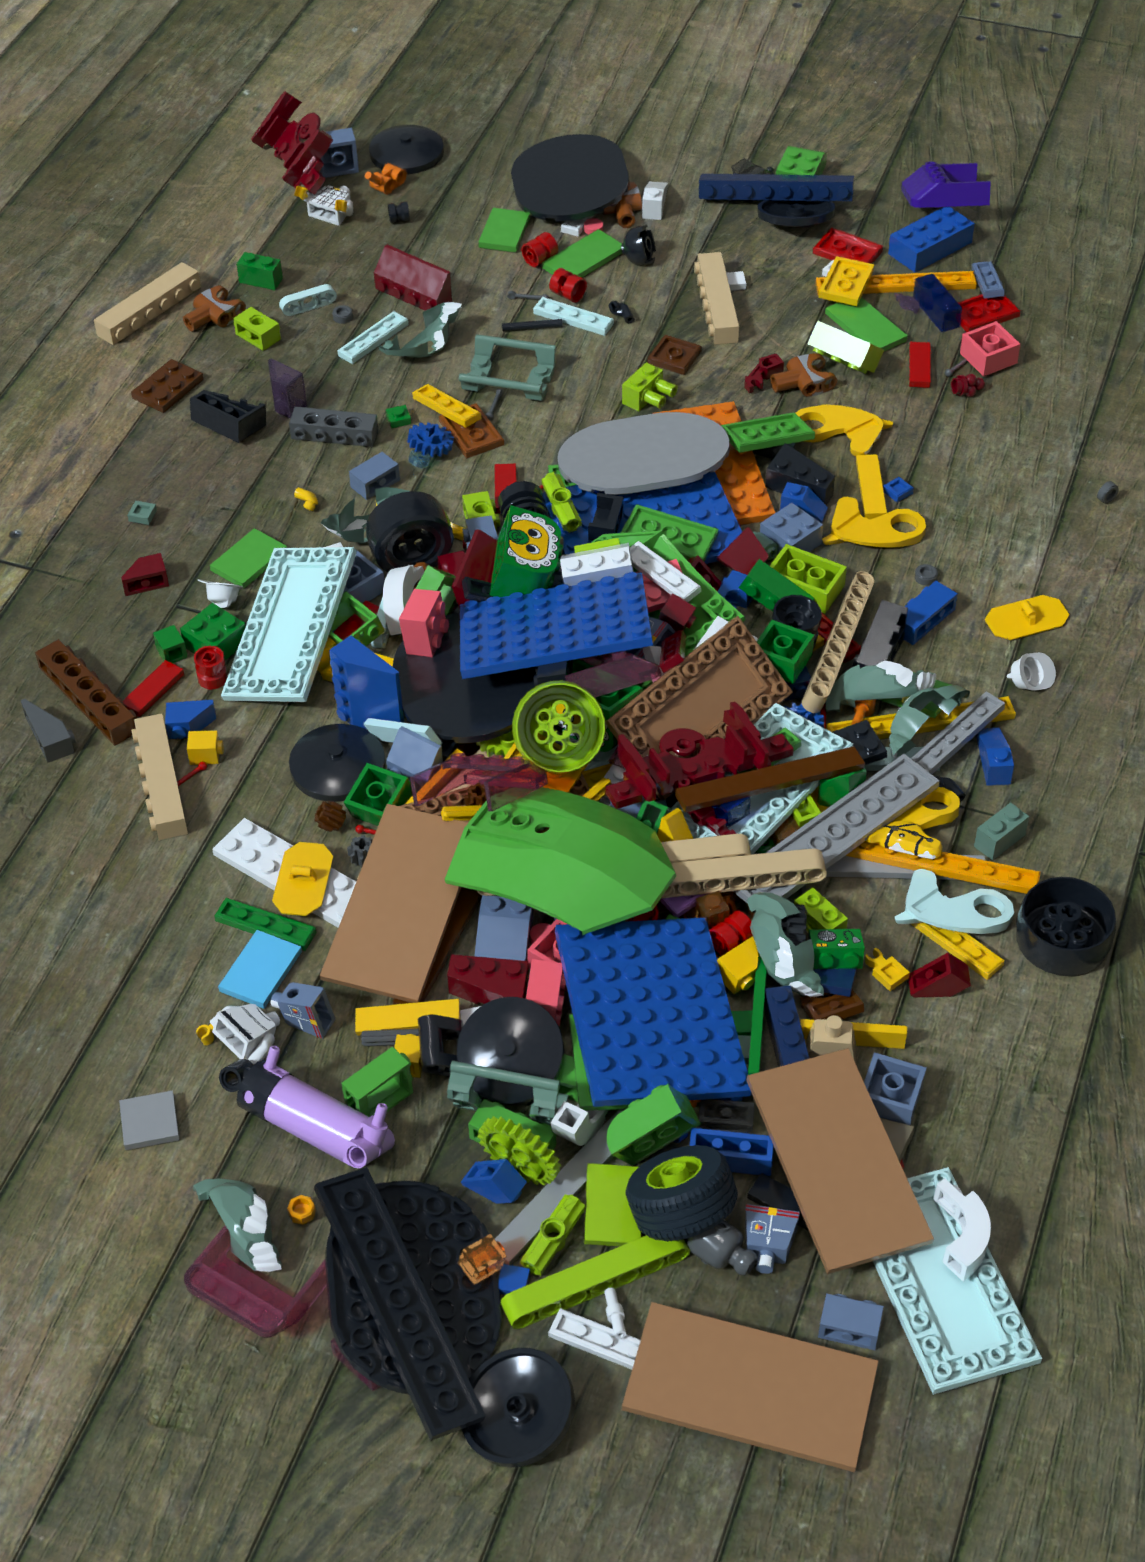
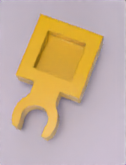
M877 948L873 949V956L876 958L873 959L868 954H865V964L874 968L872 976L889 991H892L909 979L910 972L893 956L886 960L882 952Z

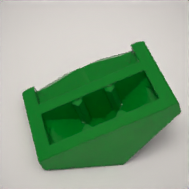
M864 768L860 771L829 780H819L818 804L830 807L866 781V769Z

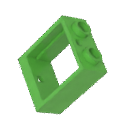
M428 565L416 589L441 591L442 601L445 602V615L451 614L457 603L452 589L456 576Z
M347 591L343 593L329 637L336 642V645L343 640L332 631L353 614H356L366 623L351 635L367 646L385 631L382 623L375 613Z
M393 1046L342 1082L345 1104L368 1117L374 1116L379 1103L386 1104L388 1112L413 1093V1077L410 1072L411 1062L404 1053H399Z

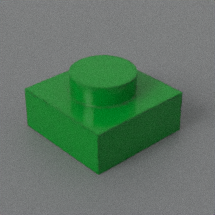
M406 405L386 409V417L391 429L411 425V417Z

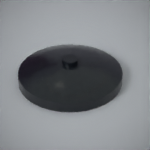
M399 125L387 128L374 136L369 145V153L373 164L383 170L387 163H391L406 170L407 174H416L429 170L438 164L443 157L444 147L443 140L439 134L427 127Z
M764 200L758 204L757 214L761 220L776 225L790 227L810 226L831 220L835 216V204L831 201Z
M330 724L308 732L298 740L289 757L290 774L295 785L304 794L321 801H344L366 763L385 769L384 749L378 738L368 730L351 724Z
M520 997L498 998L479 1007L465 1022L457 1043L458 1062L556 1080L564 1060L563 1036L554 1018L539 1004ZM478 1076L472 1086L474 1091L483 1098L502 1105H518L534 1100L533 1087Z
M533 1348L508 1349L486 1360L469 1379L486 1417L482 1422L463 1428L462 1432L473 1450L488 1462L502 1467H522L535 1463L550 1454L568 1432L575 1410L574 1388L564 1368L547 1353Z

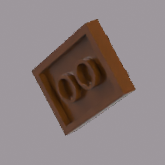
M170 359L131 391L132 399L164 413L204 380L203 373Z

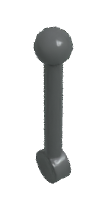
M514 291L508 292L509 299H514L515 297L541 299L545 297L549 299L547 294L540 296L517 294Z
M964 359L953 368L946 369L945 375L947 377L952 376L955 370L968 361Z
M497 388L490 411L486 413L489 420L493 419L494 409L499 397L502 396V389Z

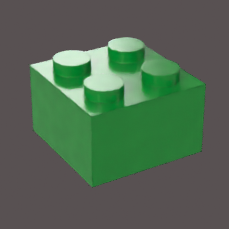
M211 603L183 625L180 631L186 649L193 654L204 646H216L223 651L224 660H227L237 651L246 626L245 622Z
M771 620L757 643L784 681L794 684L813 655L814 634Z
M366 763L343 803L352 817L378 826L387 804L395 806L404 805L416 791L408 777Z

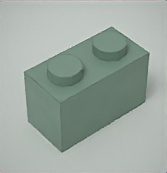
M1010 802L977 828L974 847L993 861L1026 835L1029 816Z

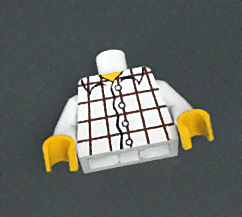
M328 185L319 190L315 195L307 192L305 187L296 186L294 196L300 197V199L307 202L308 216L340 226L346 216L353 214V202L350 200V190L346 186H341L338 189Z

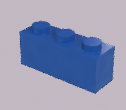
M935 581L929 587L926 586L917 597L910 599L905 606L908 608L904 640L914 645L952 613L956 608L958 593Z
M691 1128L689 1146L700 1145L716 1149L725 1156L731 1172L754 1175L763 1173L771 1176L774 1145L770 1136Z

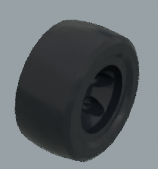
M409 491L390 496L373 509L366 523V535L371 553L378 565L386 572L394 568L408 565L414 566L419 562H425L432 567H436L438 565V556L449 554L453 546L454 535L445 509L436 498L424 492Z
M1073 877L1049 878L1033 886L1024 897L1016 920V940L1020 951L1026 959L1045 972L1061 976L1082 975L1101 965L1112 947L1116 931L1115 910L1110 899L1095 885ZM1049 923L1051 927H1044V924ZM1080 935L1083 939L1077 940L1074 936ZM1055 936H1061L1064 940L1059 941L1055 939Z

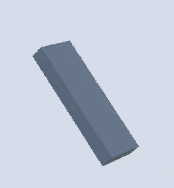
M992 261L973 263L972 271H974L984 299L1004 296V288Z

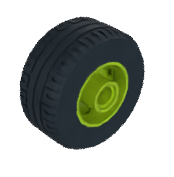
M700 1145L672 1149L649 1159L633 1172L625 1191L638 1229L648 1237L661 1241L682 1240L710 1230L721 1223L732 1212L738 1196L735 1181L725 1156L714 1148Z

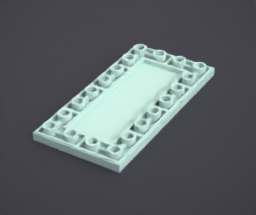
M354 547L274 548L221 694L224 701H307L357 553Z
M777 703L754 724L761 734V739L771 737L786 727L801 740L802 746L793 752V756L784 758L774 765L853 746V743ZM725 772V777L734 775L732 772ZM819 780L714 805L712 807L716 814L715 818L725 819L727 821L725 823L726 827L730 831L733 829L736 834L746 835L749 839L751 854L753 855L793 813V810L798 808L799 804L819 786ZM679 801L671 807L672 811L676 808L682 811L693 839L717 836L706 826L694 823L690 816L684 812Z
M949 1167L907 1178L933 1235V1243L873 1261L932 1394L1040 1364L1042 1361L1035 1342L988 1246L982 1263L965 1281H962L943 1263L946 1247L962 1234L958 1222L934 1200L936 1186L944 1178L952 1185L958 1187Z

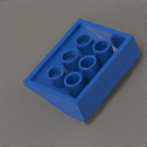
M352 635L329 650L330 665L332 667V681L334 683V697L336 699L338 717L342 721H347L351 725L359 726L366 730L368 729L364 726V723L368 718L404 723L399 672Z

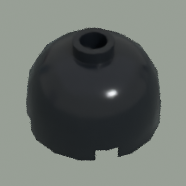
M648 225L631 228L626 233L621 244L623 255H626L627 259L635 265L653 264L656 258L652 257V252L656 251L652 231L646 229Z

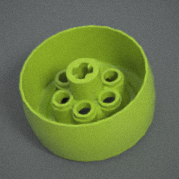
M559 680L539 684L526 693L514 712L512 733L516 748L529 764L543 772L564 774L579 770L594 759L603 745L606 724L602 707L588 690L576 683ZM558 704L565 706L564 713L559 714L556 712L555 708ZM541 712H547L549 718L546 722L539 720ZM574 714L580 716L581 720L578 724L571 722V717ZM562 720L564 722L563 725H566V730L558 735L556 734L557 730L554 731L553 727ZM539 731H546L547 738L545 740L538 739ZM572 733L579 735L576 743L570 741L569 737ZM555 741H561L563 745L561 750L556 751L553 749Z

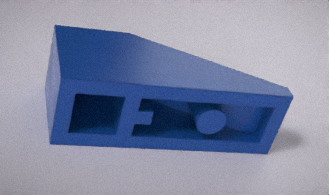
M983 728L976 734L986 786L1010 785L1014 769L1010 746L1000 728Z

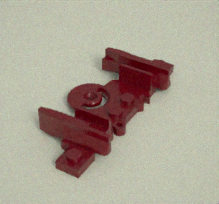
M284 91L251 138V141L261 148L266 143L276 150L274 156L285 161L283 166L288 170L282 177L283 181L295 189L296 186L303 184L309 192L315 195L326 180L319 172L324 166L321 158L330 147L333 139L328 133L319 130L321 119L314 112L305 115L299 123L296 121L290 123L288 120L302 102Z
M730 702V710H725L723 722L728 725L726 726L725 739L721 737L706 739L701 733L692 729H673L661 737L659 742L661 753L658 754L654 748H651L649 756L642 758L634 745L623 734L618 735L617 754L626 772H623L624 781L606 786L605 794L615 809L642 802V796L646 801L656 800V790L662 796L672 793L675 788L678 789L723 778L726 771L736 775L738 772L754 768V765L757 769L769 767L771 762L793 756L794 748L783 734L761 739V734L750 721L743 708L736 702ZM696 744H700V752L691 758H679L669 753L673 751L678 755L688 756L695 752Z

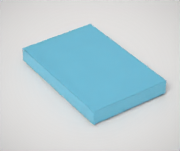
M256 930L219 984V992L264 1009L302 953L301 946Z

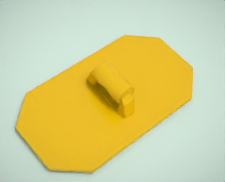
M1040 595L991 608L985 618V622L994 636L1014 640L1062 627L1068 619L1069 613L1059 599Z
M298 842L284 852L272 902L281 914L308 916L322 906L333 861V855L324 844Z

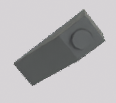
M26 699L20 700L26 720L47 763L75 753L72 743L76 742L71 729H66L63 721Z

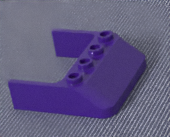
M926 162L925 165L921 166L902 182L901 191L910 206L916 208L990 205L991 182L977 181V163L937 164L936 162Z

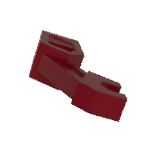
M777 353L759 358L757 366L748 376H745L744 388L749 394L754 392V386H757L760 390L763 389V379H770L771 375L783 372L784 361Z
M712 806L686 812L694 823L706 826L717 836L736 834L733 829L730 831L726 827L725 823L727 821L725 819L715 818L716 814Z

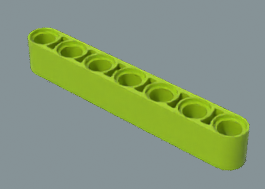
M646 1235L506 1294L500 1303L512 1328L521 1329L557 1314L560 1308L567 1310L605 1294L604 1292L608 1288L617 1289L676 1264L689 1255L690 1249L684 1239L661 1241Z

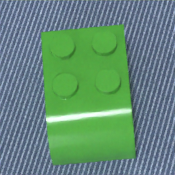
M788 146L776 169V175H822L827 163L826 152Z
M669 1084L660 1085L654 1088L647 1097L631 1102L627 1109L619 1113L612 1120L607 1131V1145L611 1155L633 1166L691 1131V1128L698 1127L701 1123L687 1096Z

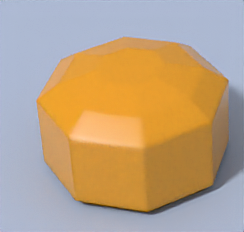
M303 1195L291 1199L287 1208L292 1222L302 1225L312 1221L316 1213L315 1204L311 1197Z

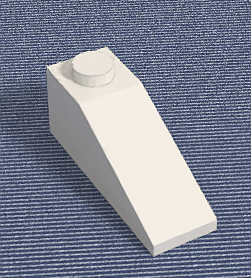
M649 181L646 185L642 199V219H662L668 183Z

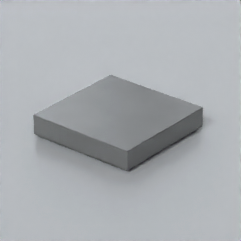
M173 1090L119 1100L125 1150L180 1140Z

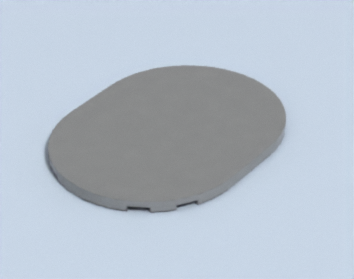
M663 412L611 420L584 428L569 437L558 452V467L561 475L567 482H573L578 485L579 489L592 493L598 490L605 491V494L621 495L674 487L700 480L704 474L708 472L713 473L723 465V460L729 455V437L723 427L715 421L690 413Z

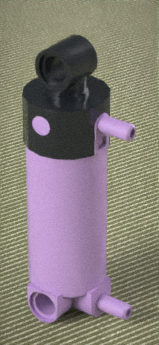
M277 1046L269 1048L266 1060H259L253 1065L247 1059H239L221 1069L219 1073L220 1084L226 1091H238L237 1105L240 1108L280 1127L351 1167L362 1168L393 1148L395 1144L394 1135L388 1129L387 1123L384 1122L388 1109L386 1104L379 1103L374 1116L368 1117L276 1066L280 1049Z

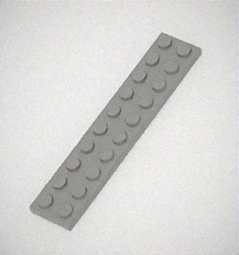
M902 754L766 853L819 849L823 854L825 867L828 869L866 841L873 832L892 822L937 789L940 780L907 755ZM806 884L733 892L748 904L747 899L755 893H773L787 899Z

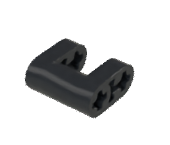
M432 1014L418 1018L421 1069L423 1072L450 1077L452 1061L458 1062L457 1055L444 1053L443 1039H459L463 1028L462 1020Z

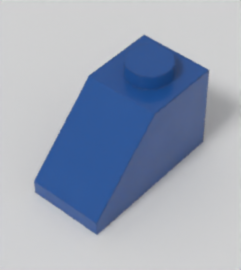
M790 482L786 483L781 495L780 510L793 503L817 521L823 523L828 507L808 486Z
M213 700L166 703L165 726L168 739L188 738L189 731H201L216 719Z
M507 1159L475 1162L461 1183L468 1189L499 1204L516 1201L520 1197L521 1190L527 1181Z

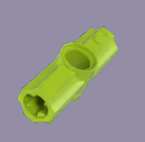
M554 472L547 473L541 482L552 505V512L557 516L564 531L574 532L582 525V522L571 500V492L565 487L559 474Z
M565 1194L551 1216L541 1223L540 1232L520 1260V1264L524 1268H529L531 1274L541 1276L555 1254L565 1247L567 1236L586 1209L579 1198L571 1194ZM551 1232H556L559 1234L556 1237L547 1236Z

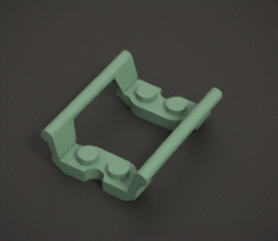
M476 334L475 355L470 365L471 372L467 374L460 373L459 381L461 382L462 389L480 391L486 385L522 390L527 399L542 401L547 393V384L545 383H550L554 374L556 345ZM494 345L536 352L538 365L531 370L527 383L490 377Z
M452 1061L447 1098L457 1108L477 1111L482 1096L475 1092L472 1087L477 1076L533 1087L534 1103L531 1104L529 1116L533 1121L551 1125L552 1119L563 1102H568L569 1095L559 1093V1080Z

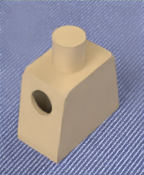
M834 1015L828 1017L827 1020H814L806 1039L809 1059L849 1048L856 1063V1040L853 1023L842 1021L840 1017Z

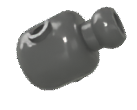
M725 1220L704 1233L688 1238L687 1241L690 1251L700 1258L703 1263L715 1269H722L730 1264L734 1267L736 1273L742 1276H747L751 1272L758 1259L754 1251L745 1250L741 1247L744 1240L742 1233Z

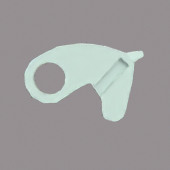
M918 869L914 871L905 901V911L894 916L897 924L924 922L938 928L956 932L988 934L1006 930L1012 922L1014 908L1013 903L1006 895L993 889L980 888L953 898H948L946 895L943 896L938 890L935 873L926 869ZM989 904L996 907L1002 915L995 918L985 917L979 914L974 906Z

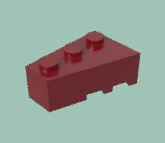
M451 954L447 974L449 994L475 1004H479V1002L486 1004L503 997L526 999L529 982L528 961Z

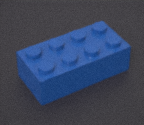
M943 207L890 234L888 254L915 273L972 243L975 223L953 208Z

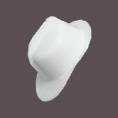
M198 579V581L206 584L208 600L220 608H228L231 604L235 603L239 589H243V586Z
M1029 653L1022 655L1020 659L1013 662L1011 673L1007 675V678H1011L1015 686L1020 689L1043 690L1053 685L1056 669L1053 661L1046 654Z

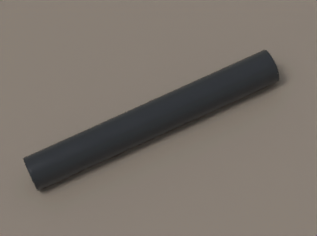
M562 319L502 323V331L563 327Z

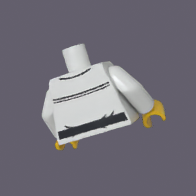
M255 1004L226 1006L210 1020L211 1024L209 1026L200 1025L196 1030V1034L201 1039L203 1045L211 1044L214 1041L215 1034L239 1059H247L254 1065L259 1060H264L268 1055L269 1048L275 1041L274 1034L276 1026L280 1024V1018L274 1011L265 1014Z

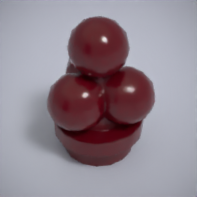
M974 374L958 375L951 381V390L953 394L958 396L966 395L967 397H973L976 394V390H982L985 386V381L982 378H976Z

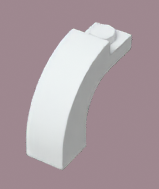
M413 565L394 568L388 572L385 578L383 609L390 635L402 633L399 617L413 592L415 583L424 574L423 566L414 567Z
M564 1101L551 1121L552 1131L579 1146L585 1145L605 1123V1115L608 1110L585 1111L579 1108V1104L574 1106Z
M944 1178L936 1186L934 1200L958 1222L962 1234L946 1247L943 1263L962 1281H965L978 1269L984 1259L991 1233L990 1218L984 1203L974 1191L964 1196L956 1185H952Z

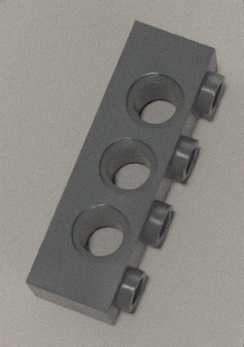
M295 407L289 421L291 439L373 447L379 431L377 414Z

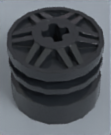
M515 482L502 490L498 497V505L503 517V523L510 505L550 518L543 492L533 482Z
M802 595L784 596L776 602L772 620L814 634V649L822 618L819 605L811 598Z

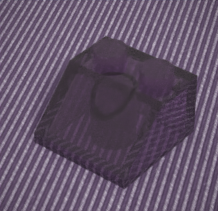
M270 358L268 364L275 412L291 419L295 407L307 406L303 373Z

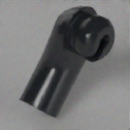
M615 300L609 303L608 307L613 315L623 317L627 324L634 321V316L627 304L618 303Z
M935 776L940 780L939 787L953 791L960 798V802L965 798V793L952 779Z

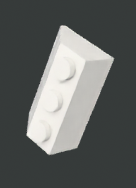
M629 543L561 555L560 558L563 581L568 586L578 585L583 580H590L591 582L601 581L606 576H613L614 578L624 577L626 573L634 572Z

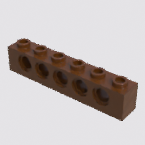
M58 639L35 652L39 668L114 746L132 736L131 730L136 729L134 719H137L134 711L128 710L119 696L115 697L106 683L102 684L93 670L89 671L85 662L74 655L70 646H65Z

